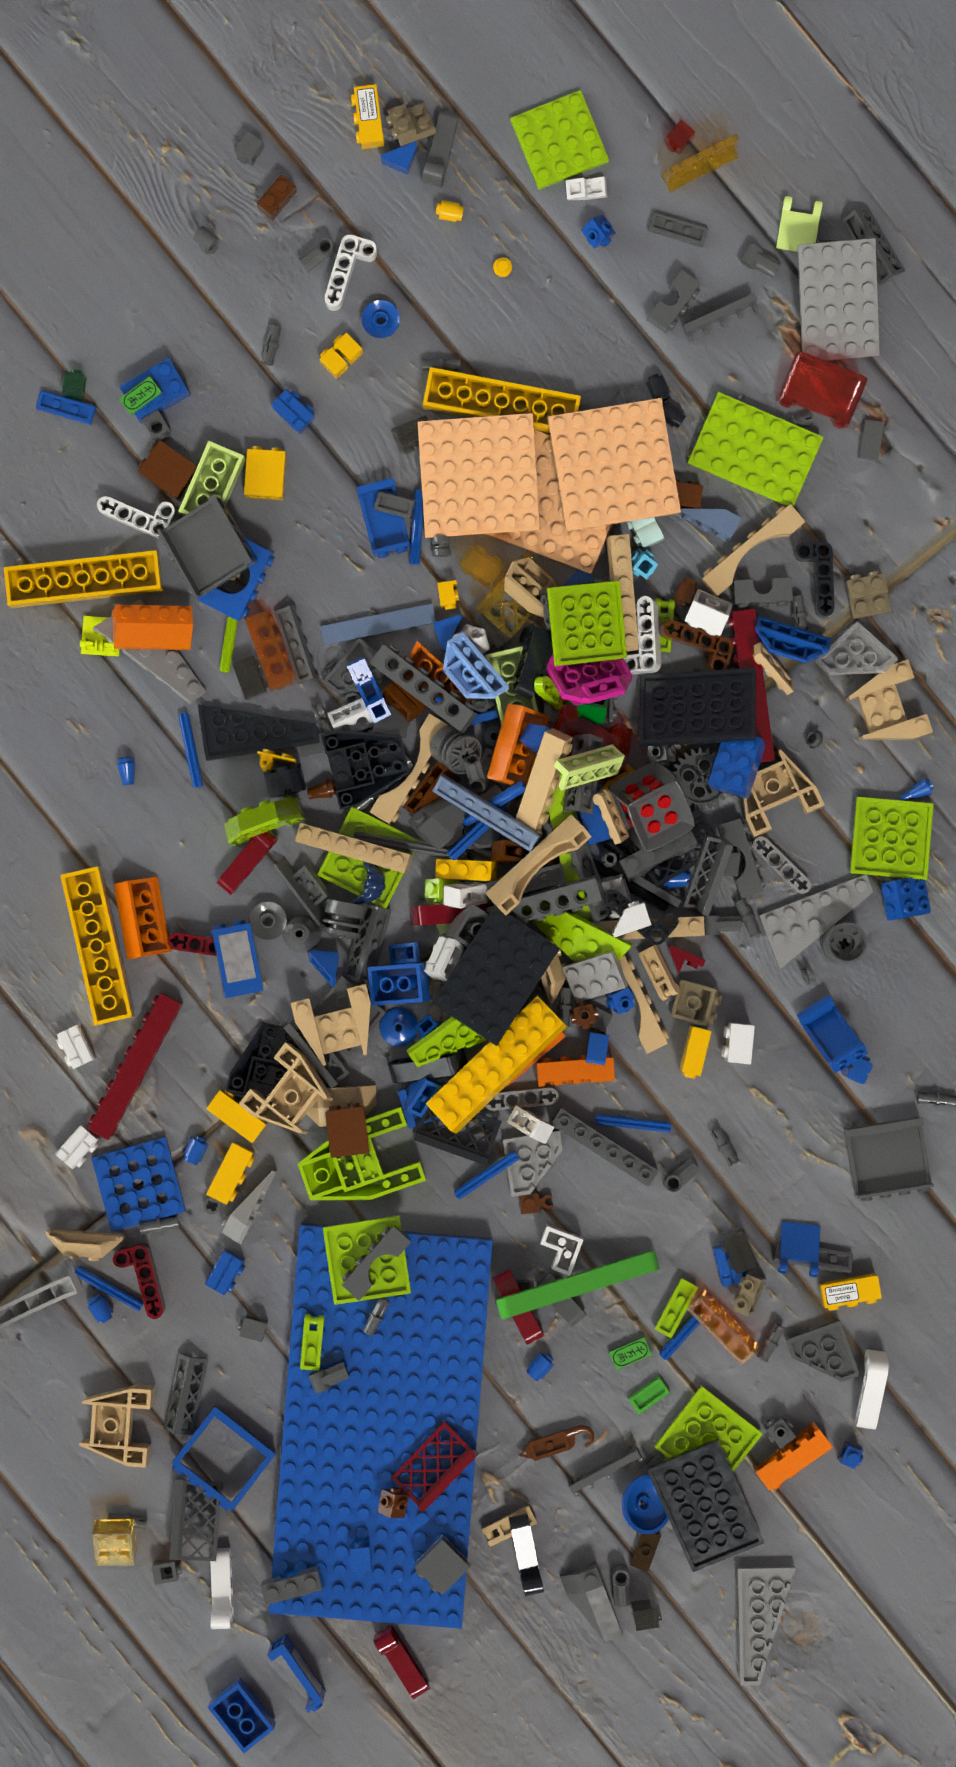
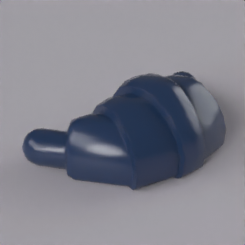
M364 861L363 865L367 868V879L364 881V893H361V896L353 901L357 905L379 899L386 888L385 875H383L381 870L376 865Z

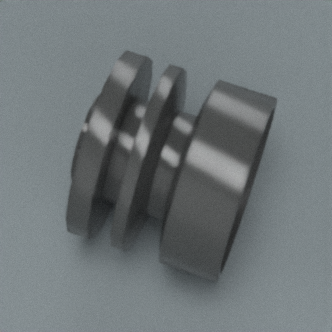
M452 725L444 726L438 730L430 744L432 757L457 774L467 773L464 765L465 757L474 753L481 756L482 751L480 742L475 737L466 732H460Z
M327 899L325 912L333 916L332 918L323 919V922L331 923L330 928L322 926L321 931L333 937L360 939L361 934L354 933L353 928L362 929L361 925L355 923V919H364L366 906Z
M844 922L832 926L824 933L821 940V948L829 961L836 964H847L859 960L864 955L867 949V937L858 925ZM843 940L846 946L841 948L839 941Z

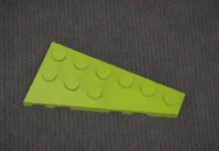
M543 900L542 905L550 908V903L547 900ZM524 905V910L532 913V908ZM567 911L559 916L547 915L546 919L540 921L531 920L574 962L614 950L618 961H620L634 945L630 941L626 942L618 937L613 938L612 934L602 930L600 926Z
M451 1017L406 1051L414 1064L420 1067L438 1060L442 1055L454 1054L458 1049L463 1047L469 1048L487 1040Z

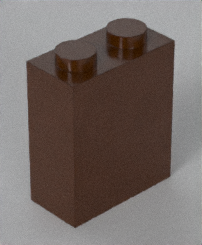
M160 440L158 444H153L148 458H144L138 466V472L178 501L191 483L197 466Z
M358 1102L348 1104V1108H341L340 1105L329 1106V1110L325 1111L331 1158L370 1153L364 1105L360 1106Z

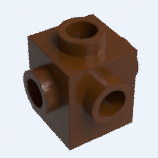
M587 1001L576 1003V1007H573V1012H570L572 1024L576 1023L577 1027L581 1026L582 1029L593 1027L592 1023H596L595 1018H599L596 1006L592 1007V1003L587 1004ZM582 1012L588 1013L587 1019H582Z
M399 1487L382 1489L378 1513L389 1518H405L409 1495L402 1492V1489Z

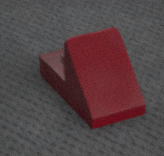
M668 946V951L678 974L685 960L688 961L686 965L695 969L698 966L703 967L706 961L675 946Z

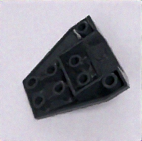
M342 730L321 735L335 783V793L340 810L360 805L410 773L401 735Z
M265 1022L262 1023L231 1070L226 1092L241 1099L244 1098L250 1089L259 1091L266 1098L269 1096L288 1070L274 1059L275 1055L285 1042L292 1044L301 1051L284 1027Z

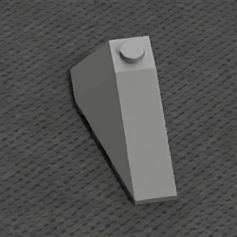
M273 1169L229 1217H225L221 1225L224 1227L222 1233L239 1244L244 1242L277 1170Z

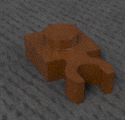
M538 1193L519 1196L521 1214L539 1213L542 1206L546 1209L553 1208V1204L547 1205L545 1203L547 1198H552V1194H545L542 1198H539Z

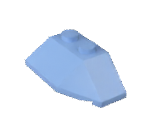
M464 632L447 641L443 671L465 698L494 699L509 689L507 683Z

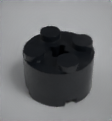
M301 763L291 765L290 769H288V766L276 768L277 772L274 770L263 772L270 798L306 790Z

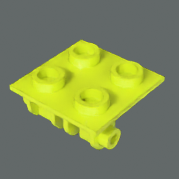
M83 616L82 640H80L81 654L119 657L120 649H114V644H111L107 641L106 637L93 630L94 626L109 617Z

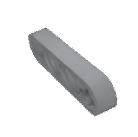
M760 836L753 840L754 852L795 892L804 894L811 889L810 880L767 838ZM764 841V847L767 850L771 847L773 850L768 852L766 857H764L763 853H765V851L762 848L758 850L756 848L758 846L756 842ZM772 853H777L780 857V861L777 864H772L769 861V856ZM787 866L791 867L794 871L793 875L789 878L783 874V869ZM797 873L800 875L797 879L800 882H806L805 890H799V884L796 881L793 884L790 882V880L796 877Z
M553 1087L499 1092L494 1098L495 1100H500V1095H504L505 1107H501V1103H496L495 1107H491V1104H487L485 1107L491 1111L514 1109L516 1105L521 1108L552 1105L558 1101L559 1094ZM538 1091H542V1095H547L548 1091H551L552 1094H556V1097H553L552 1101H549L548 1098H542L543 1103H539ZM530 1092L534 1093L537 1097L536 1101L532 1104L528 1103L525 1099L526 1095ZM515 1095L518 1099L517 1103L509 1105L506 1101L507 1096Z

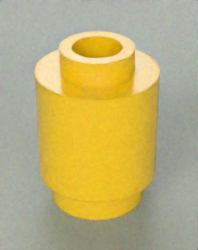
M442 200L441 203H437L435 214L439 215L438 219L461 221L464 206H461L460 203Z

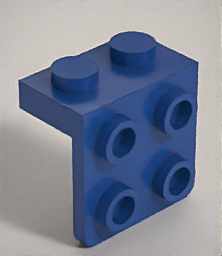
M907 878L881 883L887 921L930 913L931 909L925 880Z

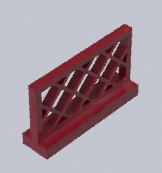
M444 1421L391 1479L424 1512L479 1453L472 1449ZM444 1427L450 1432V1441H440V1432ZM428 1444H437V1455H426V1446ZM440 1444H450L451 1455H440ZM453 1444H462L466 1451L462 1455H453ZM415 1458H423V1469H413V1460ZM426 1458H437V1469H426ZM440 1458H451V1466L448 1469H440ZM402 1472H410V1483H402L397 1477ZM413 1472H424V1483H413ZM426 1472H437V1481L435 1483H427ZM413 1486H424V1495L420 1499L413 1494Z

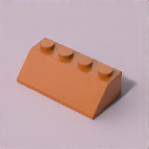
M116 604L112 611L114 649L190 650L193 631L192 606Z
M508 703L487 778L510 786L522 781L527 786L537 755L519 739L528 724L547 726L550 716L524 706Z
M158 877L113 884L127 960L171 952V948L167 943L169 936Z

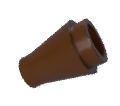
M327 779L307 789L310 800L333 798V795H336V787L333 780L329 781Z

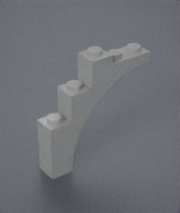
M76 1273L57 1278L38 1289L0 1305V1329L44 1307L83 1291L80 1278Z

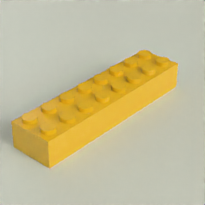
M430 367L423 409L466 418L533 413L534 430L550 434L547 417L578 412L581 396Z
M157 550L4 567L7 605L11 608L164 592L160 554Z
M97 866L60 875L94 1026L134 1017L135 1013L102 868Z
M536 996L515 1017L497 1046L489 1042L426 1105L451 1132L457 1134L568 1026L539 996Z

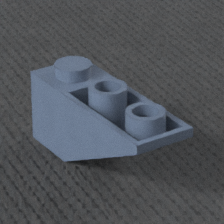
M681 509V513H679L682 516L681 519L688 523L694 522L698 524V528L705 532L711 531L715 533V537L721 541H730L742 519L726 509Z

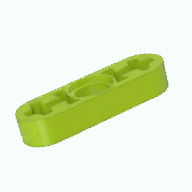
M548 676L536 677L534 681L536 693L554 709H566L569 700L561 698L552 680Z

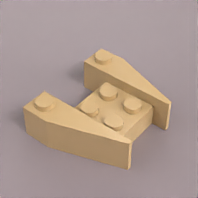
M909 660L893 664L886 672L879 673L846 698V701L857 698L869 734L859 737L860 740H913L933 732L927 714L907 720L895 685L914 678Z
M782 750L777 752L780 762L757 772L749 799L742 797L744 821L752 839L772 829L764 812L797 798L804 814L807 815L825 805L817 787Z
M366 984L347 988L351 1007L314 1016L309 998L290 1003L295 1023L323 1066L326 1065L324 1054L361 1045L363 1055H367L371 1003Z
M285 1042L274 1059L287 1068V1072L267 1098L259 1091L250 1089L239 1105L254 1117L301 1134H307L308 1131L299 1125L320 1096L329 1101H332L333 1097L305 1054L292 1044Z
M137 1384L86 1397L82 1404L92 1405L90 1438H84L79 1442V1446L125 1466L146 1468L150 1464L152 1444L131 1442L134 1408L151 1409L154 1406L156 1386Z

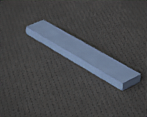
M433 604L324 625L320 626L323 644L326 646L435 623L436 619Z
M444 774L439 777L432 790L530 852L541 835Z

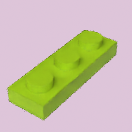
M681 1277L654 1329L672 1338L699 1287Z

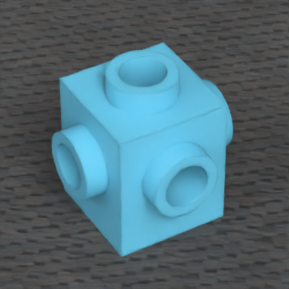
M638 548L637 551H633L631 553L632 573L637 577L641 575L647 580L659 565L653 559L655 555L648 549L643 551Z

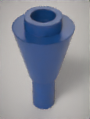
M923 777L908 792L898 797L901 801H907L911 798L931 795V790L934 788L930 780L927 779L925 781Z

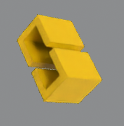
M347 333L343 336L339 335L333 342L334 346L330 349L326 348L320 354V364L336 380L349 368L347 366L348 363L337 351L351 365L363 354V348Z

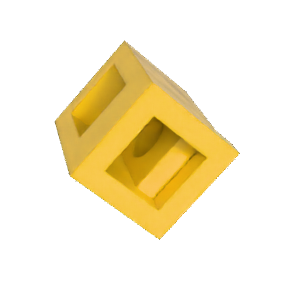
M456 580L437 583L441 608H445V610L456 609V601L459 600L458 589L453 588L457 587Z

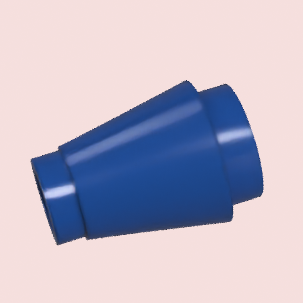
M133 757L118 758V763H116L123 785L134 784L136 761L133 760Z

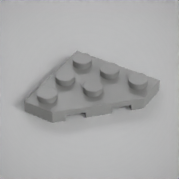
M857 621L830 646L828 653L818 657L815 661L829 675L884 673L898 659L897 656Z
M560 1130L552 1131L546 1144L528 1135L503 1139L505 1156L512 1151H516L520 1156L518 1161L507 1167L511 1197L531 1194L563 1150Z

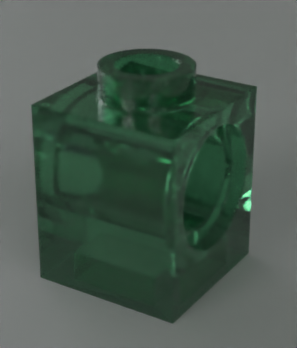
M71 369V372L65 371L62 395L64 397L84 401L87 378L82 374V371Z

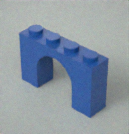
M244 535L243 537L258 561L249 567L250 579L247 586L237 593L217 587L203 597L198 598V601L237 621L243 618L246 619L250 612L248 606L251 601H255L259 592L257 591L259 583L263 584L267 576L265 571L267 567L272 566L275 560L273 556L275 551Z

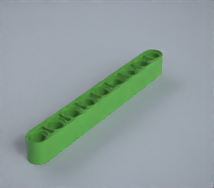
M651 1250L496 1299L501 1319H505L659 1270L660 1267L655 1250Z

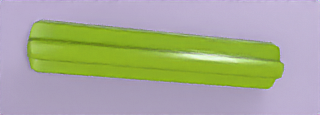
M229 616L227 617L219 668L221 672L225 673L230 672L238 623L237 620Z

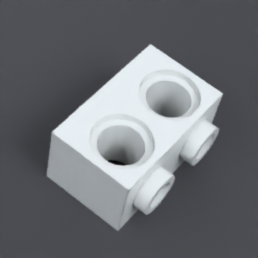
M362 698L327 713L334 731L360 732L374 726Z
M475 881L444 886V905L465 908L470 904L487 903V895L485 894L487 886L485 883Z
M517 1105L507 1123L529 1137L546 1144L554 1129V1126Z

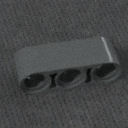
M550 1272L545 1278H543L538 1284H536V1286L543 1285L555 1281L557 1279ZM573 1297L552 1304L571 1327L575 1326L587 1315Z

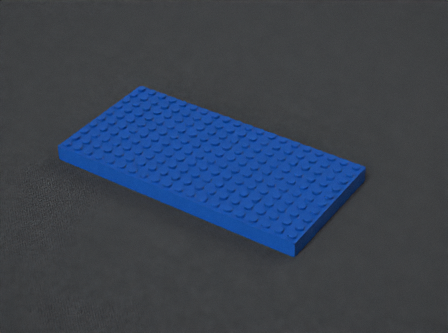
M301 1223L271 1578L282 1576V1578L298 1574L300 1570L319 1565L324 1586L321 1591L269 1604V1613L462 1629L466 1572L441 1595L439 1591L435 1593L430 1588V1582L426 1578L422 1579L415 1572V1562L442 1535L466 1559L468 1558L475 1459L424 1512L417 1507L418 1505L410 1497L408 1498L405 1518H389L378 1513L382 1489L399 1487L391 1477L444 1421L472 1449L476 1450L493 1238L402 1231L411 1239V1243L405 1248L411 1293L384 1297L389 1300L390 1304L383 1315L384 1320L378 1325L374 1336L366 1334L363 1328L369 1320V1313L373 1312L380 1298L334 1305L323 1227L332 1225ZM305 1314H311L314 1317L325 1315L320 1369L324 1368L325 1370L344 1361L350 1378L336 1383L331 1388L315 1394L308 1377L315 1370L300 1369ZM310 1324V1330H317V1325ZM445 1427L440 1432V1441H450V1432ZM428 1444L426 1446V1455H437V1444ZM440 1444V1455H451L450 1444ZM453 1444V1455H462L466 1451L462 1444ZM415 1458L413 1460V1469H423V1458ZM426 1458V1469H437V1458ZM440 1458V1469H448L451 1466V1458ZM402 1472L397 1478L402 1483H410V1472ZM413 1472V1483H424V1472ZM426 1472L427 1483H435L437 1481V1472ZM413 1486V1494L418 1499L424 1495V1486ZM364 1540L366 1543H370L372 1570L352 1572L350 1546L355 1541Z

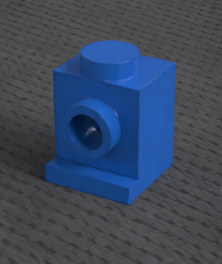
M845 1441L837 1459L841 1464L855 1470L856 1465L859 1466L862 1462L863 1449Z

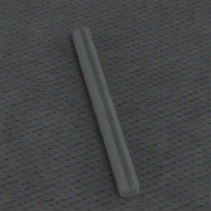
M357 831L354 833L355 839L382 847L449 858L447 851L451 849L449 847H442L440 850H437L432 845ZM465 850L456 860H466L467 851Z

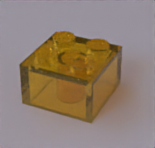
M471 545L459 564L460 570L492 590L504 572L503 561L495 555L493 557L487 555V551L481 546L477 545L474 547Z
M134 1519L95 1520L92 1534L95 1566L134 1565L137 1553Z

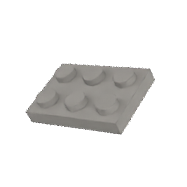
M614 950L562 967L577 1003L621 990L628 986Z

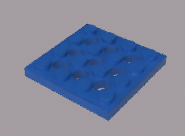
M166 1137L91 1158L111 1232L139 1225L140 1222H149L156 1220V1218H164L186 1212ZM150 1155H154L158 1160L155 1166H150L147 1162V1158ZM135 1160L138 1162L139 1169L137 1171L130 1170V1161ZM116 1165L120 1168L119 1176H113L110 1173L112 1166ZM154 1174L162 1176L163 1181L161 1184L153 1183L152 1177ZM136 1179H141L144 1182L143 1189L138 1190L134 1187ZM117 1184L125 1186L126 1191L123 1195L116 1193L115 1187ZM161 1192L165 1193L168 1197L165 1203H160L157 1199V1195ZM140 1198L148 1199L149 1206L147 1208L140 1207ZM122 1203L130 1205L129 1213L121 1211L120 1206Z

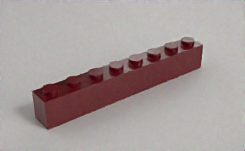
M755 609L732 611L731 617H728V626L733 631V636H730L736 654L733 655V664L737 666V669L756 668V737L762 738L766 744L760 764L771 763L775 759L763 666L757 664L753 657L754 645L759 643V636L755 630L757 622Z
M161 993L159 996L156 995L151 1003L154 1006L150 1013L147 1012L142 1020L145 1024L141 1030L138 1029L133 1037L135 1040L133 1046L127 1048L124 1054L126 1057L124 1063H119L115 1071L117 1074L115 1080H110L106 1087L107 1095L105 1098L101 1097L97 1104L99 1109L96 1115L92 1114L88 1121L90 1125L88 1130L106 1140L112 1138L183 1003L164 993Z

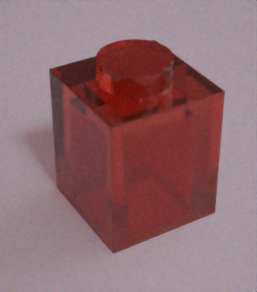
M680 120L666 136V147L671 152H676L679 155L692 141L695 131L683 120Z

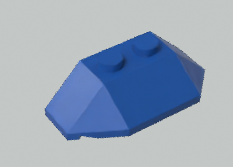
M758 615L755 630L768 652L802 663L812 661L829 652L831 638Z

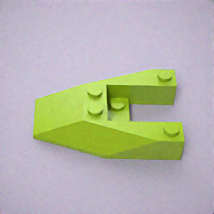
M289 796L273 802L268 799L260 802V806L252 809V806L241 809L240 814L228 819V822L225 823L228 844L237 846L252 840L251 837L284 825L291 826L305 821L306 819L298 798Z
M402 1106L366 1118L370 1153L331 1158L329 1140H327L298 1163L310 1200H372L426 1181L427 1178L421 1161L383 1173L371 1139L408 1125Z

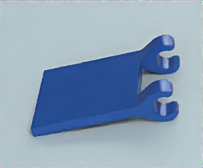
M782 1222L779 1273H786L789 1260L810 1263L809 1276L817 1277L819 1272L820 1226Z

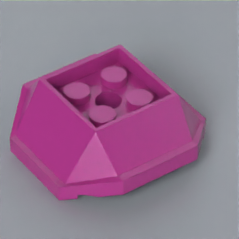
M552 654L546 669L561 698L569 700L576 706L624 695L633 677L623 658L555 666L554 655Z

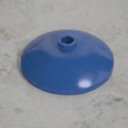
M641 1475L632 1480L627 1486L622 1499L624 1519L629 1527L638 1533H656L669 1520L649 1475Z

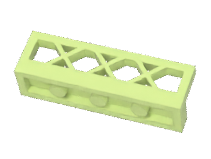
M612 744L556 760L554 767L563 774L558 787L561 790L617 775L625 755Z

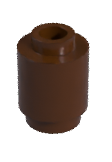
M683 578L673 596L675 604L684 608L686 605L690 606L696 594L698 583L691 579Z

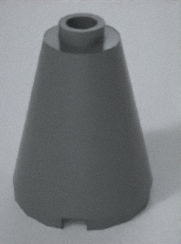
M297 915L287 922L283 937L286 945L291 950L298 953H307L318 946L322 931L310 916ZM298 930L303 932V936L300 938L297 937Z

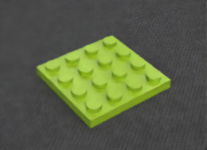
M581 90L510 118L538 190L609 162Z
M620 581L547 588L555 666L627 658Z
M856 797L850 873L927 880L934 803Z
M351 807L338 833L354 838V833L357 831L420 842L354 807ZM393 849V850H396V851H399V852H403V853H406V854H410V855H412V856H413L414 853H415V852H410V851H404V850H399V849ZM328 852L317 875L361 896V893H364L367 868L361 860ZM377 866L385 875L386 888L383 890L381 897L372 901V903L387 909L404 873Z
M400 1215L323 1227L334 1305L358 1301L342 1286L344 1281L342 1277L348 1270L353 1271L357 1267L355 1262L362 1255L364 1257L367 1256L370 1252L368 1248L375 1240L379 1242L382 1239L381 1233L387 1226L391 1228L393 1225H396L402 1231ZM405 1250L398 1257L389 1254L382 1255L371 1263L369 1275L373 1285L359 1301L411 1293Z
M701 1385L654 1447L670 1458L718 1438L734 1472L763 1433Z

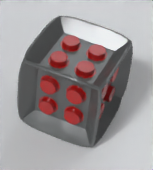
M655 762L645 765L616 780L608 787L629 834V838L642 851L648 852L658 849L683 836L695 826L693 814L681 786L675 776L661 763Z

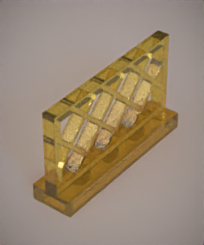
M737 134L668 168L667 172L663 173L661 177L669 192L672 193L738 159L735 151L739 140Z
M526 551V552H525L524 554H522V555L520 556V558L518 559V560H520V559L529 557V558L532 559L539 567H541V566L532 558L533 555H532L529 551ZM506 572L474 609L479 613H483L510 639L532 613L526 610L525 616L517 617V606L521 605L516 603V600L513 598V603H503V595L506 593L504 591ZM504 606H513L514 617H504ZM492 607H500L501 617H494L489 610ZM505 620H514V629L511 632L505 627Z

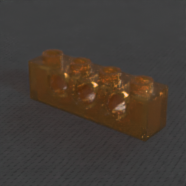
M264 611L245 618L271 692L294 685L292 681L295 679L292 668L288 669L286 662L289 661L285 650L281 651L279 646L282 643L278 632L275 633L272 627L276 625L272 614L268 615ZM264 628L268 629V637L261 638L259 632ZM270 646L276 648V653L273 656L266 655V649ZM276 664H280L283 667L282 672L279 674H274L272 671L273 666Z
M706 1290L691 1302L687 1310L741 1366L756 1353L759 1344Z

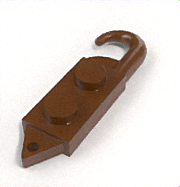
M579 1425L567 1430L564 1429L528 1441V1445L519 1455L537 1461L570 1450L575 1445L574 1435L586 1432L589 1435V1441L584 1444V1447H588L594 1441V1432L586 1425Z

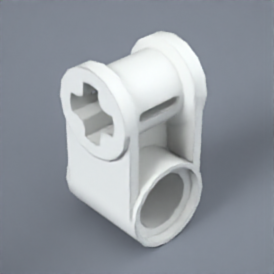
M466 624L459 633L452 636L454 638L464 632L481 654L489 650L490 646L486 631L483 628Z

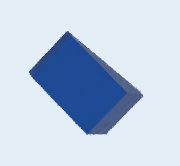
M414 141L381 155L382 164L408 175L418 151L417 142Z
M460 615L433 623L443 652H446L447 641L452 639L463 619Z
M528 724L519 740L537 755L544 732L549 730V727Z
M418 942L389 945L391 964L420 961Z
M319 950L309 951V962L332 988L336 986L339 953Z
M590 1032L586 1053L587 1063L605 1065L609 1035Z
M427 1078L411 1083L405 1110L422 1117L428 1109L426 1103L442 1086Z

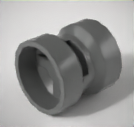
M440 535L431 537L432 544L434 545L432 550L433 557L451 556V549L449 548L450 536Z

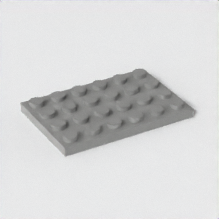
M867 238L797 244L802 362L880 356L876 239Z

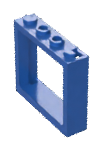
M214 1406L171 1463L174 1465L172 1468L180 1475L184 1473L189 1477L188 1481L195 1487L200 1485L204 1489L203 1493L211 1499L213 1497L220 1501L218 1505L224 1510L230 1509L233 1511L276 1453L217 1406ZM214 1417L266 1456L232 1502L180 1462Z

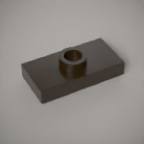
M640 1534L630 1566L646 1572L649 1571L661 1534Z

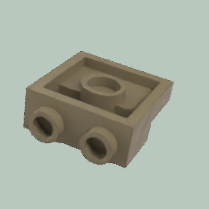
M425 103L408 109L405 104L387 110L388 115L385 118L388 127H393L390 129L393 139H398L400 146L436 134Z
M879 571L869 572L867 577L862 578L861 574L850 576V580L845 582L852 620L891 612L885 573L880 574Z
M680 980V993L676 995L671 1017L711 1027V1024H715L717 1019V1013H714L716 1005L719 1006L722 1001L720 990Z
M747 1274L746 1277L743 1276L739 1284L741 1291L739 1295H735L732 1302L734 1306L733 1311L747 1317L753 1315L766 1278Z

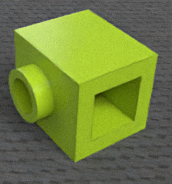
M441 878L425 879V898L433 899V903H444V886L455 884V880Z

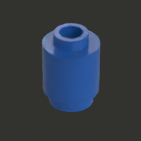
M662 871V879L665 878L667 871ZM683 872L663 884V886L668 888L686 887L690 881V872Z
M199 1135L191 1137L185 1149L183 1159L193 1165H198V1162L202 1161L208 1148L207 1139Z
M98 1294L87 1302L89 1305L88 1309L97 1323L100 1321L105 1323L112 1318L111 1313L114 1311L105 1297Z
M546 1352L544 1354L539 1353L528 1365L526 1372L538 1382L539 1379H543L552 1369L554 1359Z

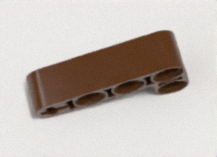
M674 620L660 624L659 634L661 637L709 653L706 662L707 671L716 670L713 666L715 660L720 663L719 670L727 669L733 650V643L730 639L718 635H710L704 630ZM667 626H670L669 629L674 630V631L678 630V631H677V632H670V633H668L669 630L666 629V627H667ZM685 630L690 633L689 640H686L683 636ZM703 636L708 640L707 646L701 643ZM721 642L724 643L726 647L724 652L720 651L719 644Z

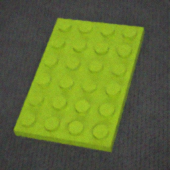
M718 392L687 464L788 507L791 504L794 507L824 437Z

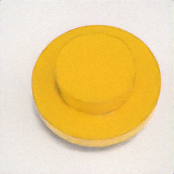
M507 258L497 259L493 264L494 273L499 277L508 276L512 271L510 260Z

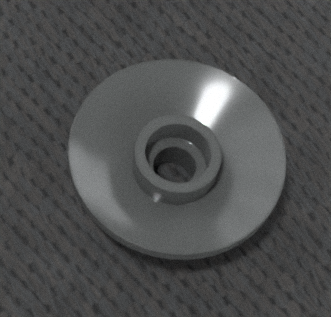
M262 902L257 904L250 912L249 923L254 935L264 940H272L284 932L287 925V916L280 905L274 902ZM267 917L272 919V923L269 925L265 923Z

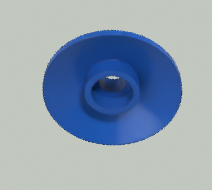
M376 300L368 304L364 309L362 325L370 336L381 339L387 338L398 329L400 316L397 308L392 303L385 300ZM379 318L385 320L383 324L377 322Z
M401 1008L392 1009L381 1019L380 1033L388 1044L396 1047L406 1046L416 1037L418 1030L415 1026L418 1023L415 1016L408 1010ZM397 1024L402 1025L401 1031L395 1030Z

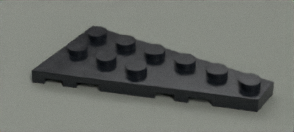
M197 704L206 761L256 754L258 751L262 752L263 749L275 751L320 743L318 727L315 723Z

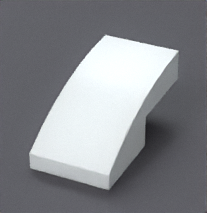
M606 178L566 180L567 200L606 198Z

